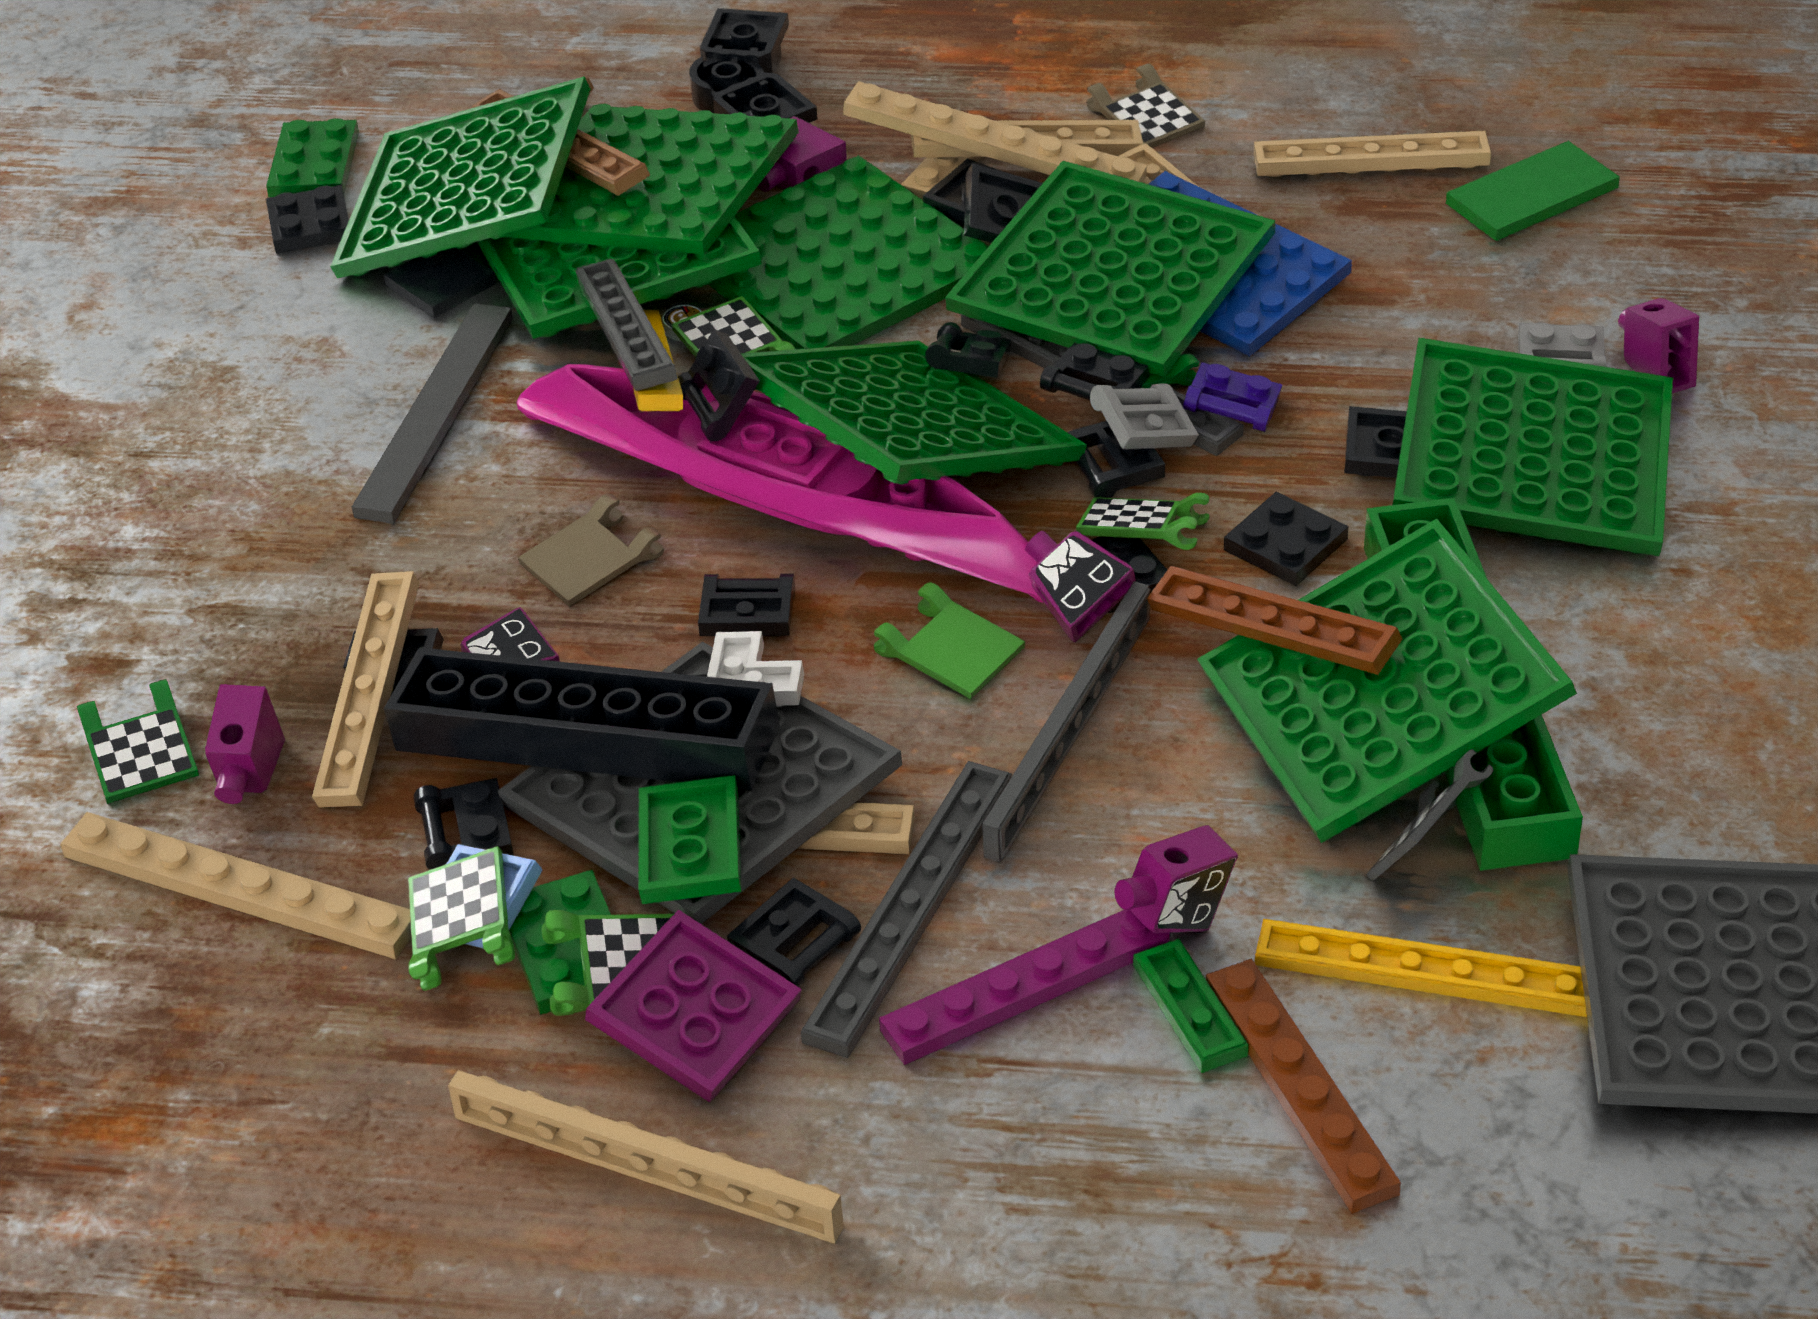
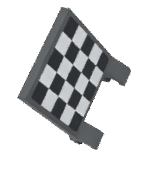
M1469 750L1455 764L1453 784L1438 797H1435L1434 794L1435 789L1440 786L1438 781H1434L1422 791L1419 797L1418 814L1366 875L1374 881L1422 839L1441 816L1445 815L1455 806L1456 798L1463 789L1480 785L1492 774L1493 767L1488 765L1481 772H1477L1470 763V759L1476 752Z

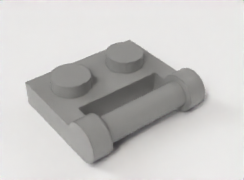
M1519 323L1518 353L1606 367L1604 327L1587 324Z
M1153 384L1150 388L1113 389L1110 385H1097L1092 388L1090 394L1091 405L1094 410L1102 411L1122 449L1191 447L1199 436L1169 384Z

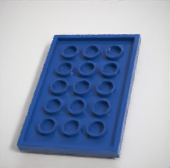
M1164 171L1149 183L1152 186L1255 214L1167 171ZM1275 224V234L1205 323L1200 332L1250 357L1351 273L1352 260Z

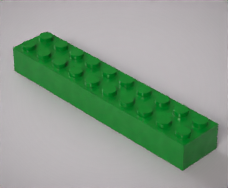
M1455 498L1367 508L1364 551L1367 559L1433 520L1438 519L1486 577ZM1540 715L1478 751L1470 759L1472 768L1477 772H1481L1488 765L1493 767L1492 774L1476 787L1463 789L1456 798V805L1480 871L1567 860L1570 854L1578 855L1583 816L1543 716ZM1455 766L1444 771L1449 786L1454 782Z

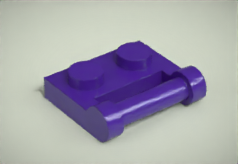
M1202 362L1192 384L1189 385L1183 408L1195 413L1197 409L1250 423L1253 424V429L1265 432L1279 400L1282 384L1271 382L1263 376H1250L1232 371L1224 365Z

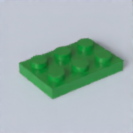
M333 118L327 121L294 120L283 122L266 184L268 197H276L282 193L310 191L320 186L332 187L342 185L344 195L359 134L357 120Z
M735 775L639 788L638 891L642 904L741 892L739 802Z
M593 870L533 887L509 930L540 1015L551 1012L549 1000L551 995H553L554 986L558 982H573L585 986L579 938L558 944H547L544 942L541 928L545 923L546 913L551 910H563L576 915H611Z

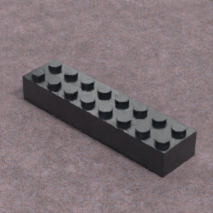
M420 647L384 707L395 751L673 782H687L735 775L738 789L752 790L780 727L773 683Z

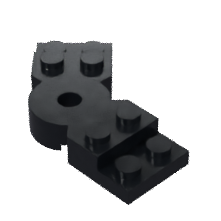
M717 8L700 45L701 57L694 61L689 70L692 101L698 109L707 110L714 114L730 115L733 113H744L747 116L758 117L778 115L781 118L788 119L796 116L808 123L818 119L817 106L780 75L775 73L782 58L781 43L789 27L788 13Z

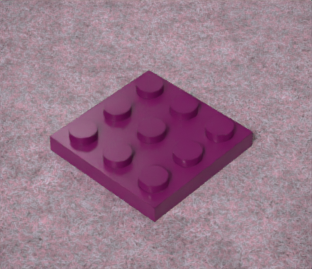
M678 910L586 1008L585 1020L710 1103L800 1001L802 989Z

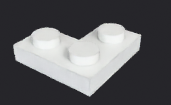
M762 631L716 632L707 677L773 683L777 707L799 705L804 679L802 660L761 661L764 649Z

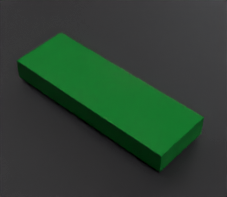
M1180 939L1133 955V967L1201 1074L1248 1057V1043Z

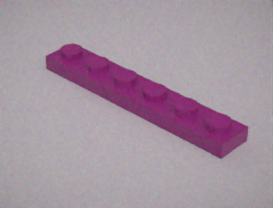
M1122 910L879 1017L880 1032L903 1065L909 1064L1132 964L1134 954L1170 942V933H1154L1148 930L1130 910Z

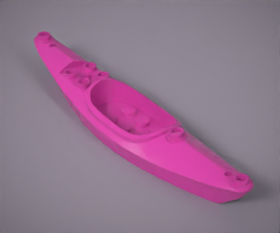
M568 364L536 379L517 399L518 410L531 420L544 421L681 475V478L686 483L708 493L810 529L836 535H852L867 540L871 546H885L903 552L910 560L921 561L925 559L980 579L1027 593L1036 601L1043 603L1032 587L1029 576L1031 569L1038 562L1025 551L1028 541L1000 512L948 476H941L940 480H909L907 484H897L886 480L881 471L872 465L856 460L854 453L841 445L829 442L825 438L826 435L815 427L802 424L798 421L797 415L788 409L775 406L770 402L771 398L765 394L755 391L752 393L729 433L719 441H710L706 438L701 430V421L687 400H683V409H680V411L638 410L633 386L624 369ZM705 385L702 393L716 412L719 403L707 385Z

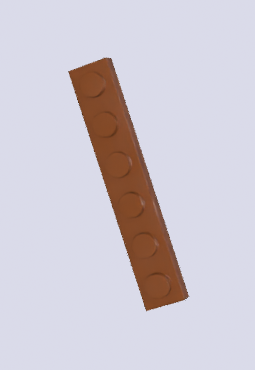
M1175 566L1169 567L1147 597L1153 611L1377 675L1402 641L1399 630L1395 626Z
M1252 958L1206 974V980L1248 1043V1055L1351 1214L1400 1196V1180Z

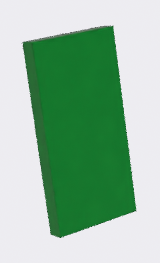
M1566 141L1446 193V204L1497 241L1617 189L1620 176L1570 141Z

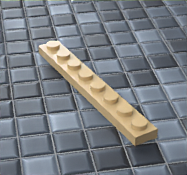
M858 81L844 101L843 115L1051 175L1062 161H1067L1143 183L1146 177L1147 165L1129 158L1111 155L1092 147L1080 146L1060 140L1054 136L1042 135L1025 130L1019 126L1004 124L987 119L981 115H973L950 108L947 105L935 104L915 98L909 94L897 93L880 88L874 84Z
M90 812L85 813L60 843L65 858L389 958L397 959L412 937L410 909Z
M458 1070L448 1084L455 1118L833 1244L836 1243L844 1228L841 1194L832 1192L823 1185L807 1184L783 1176L771 1168H758L736 1161L725 1153H712L693 1147L675 1137H663L638 1129L635 1125L626 1121H613L592 1114L580 1106L570 1107L546 1099L534 1091H521L500 1084L488 1076H475Z

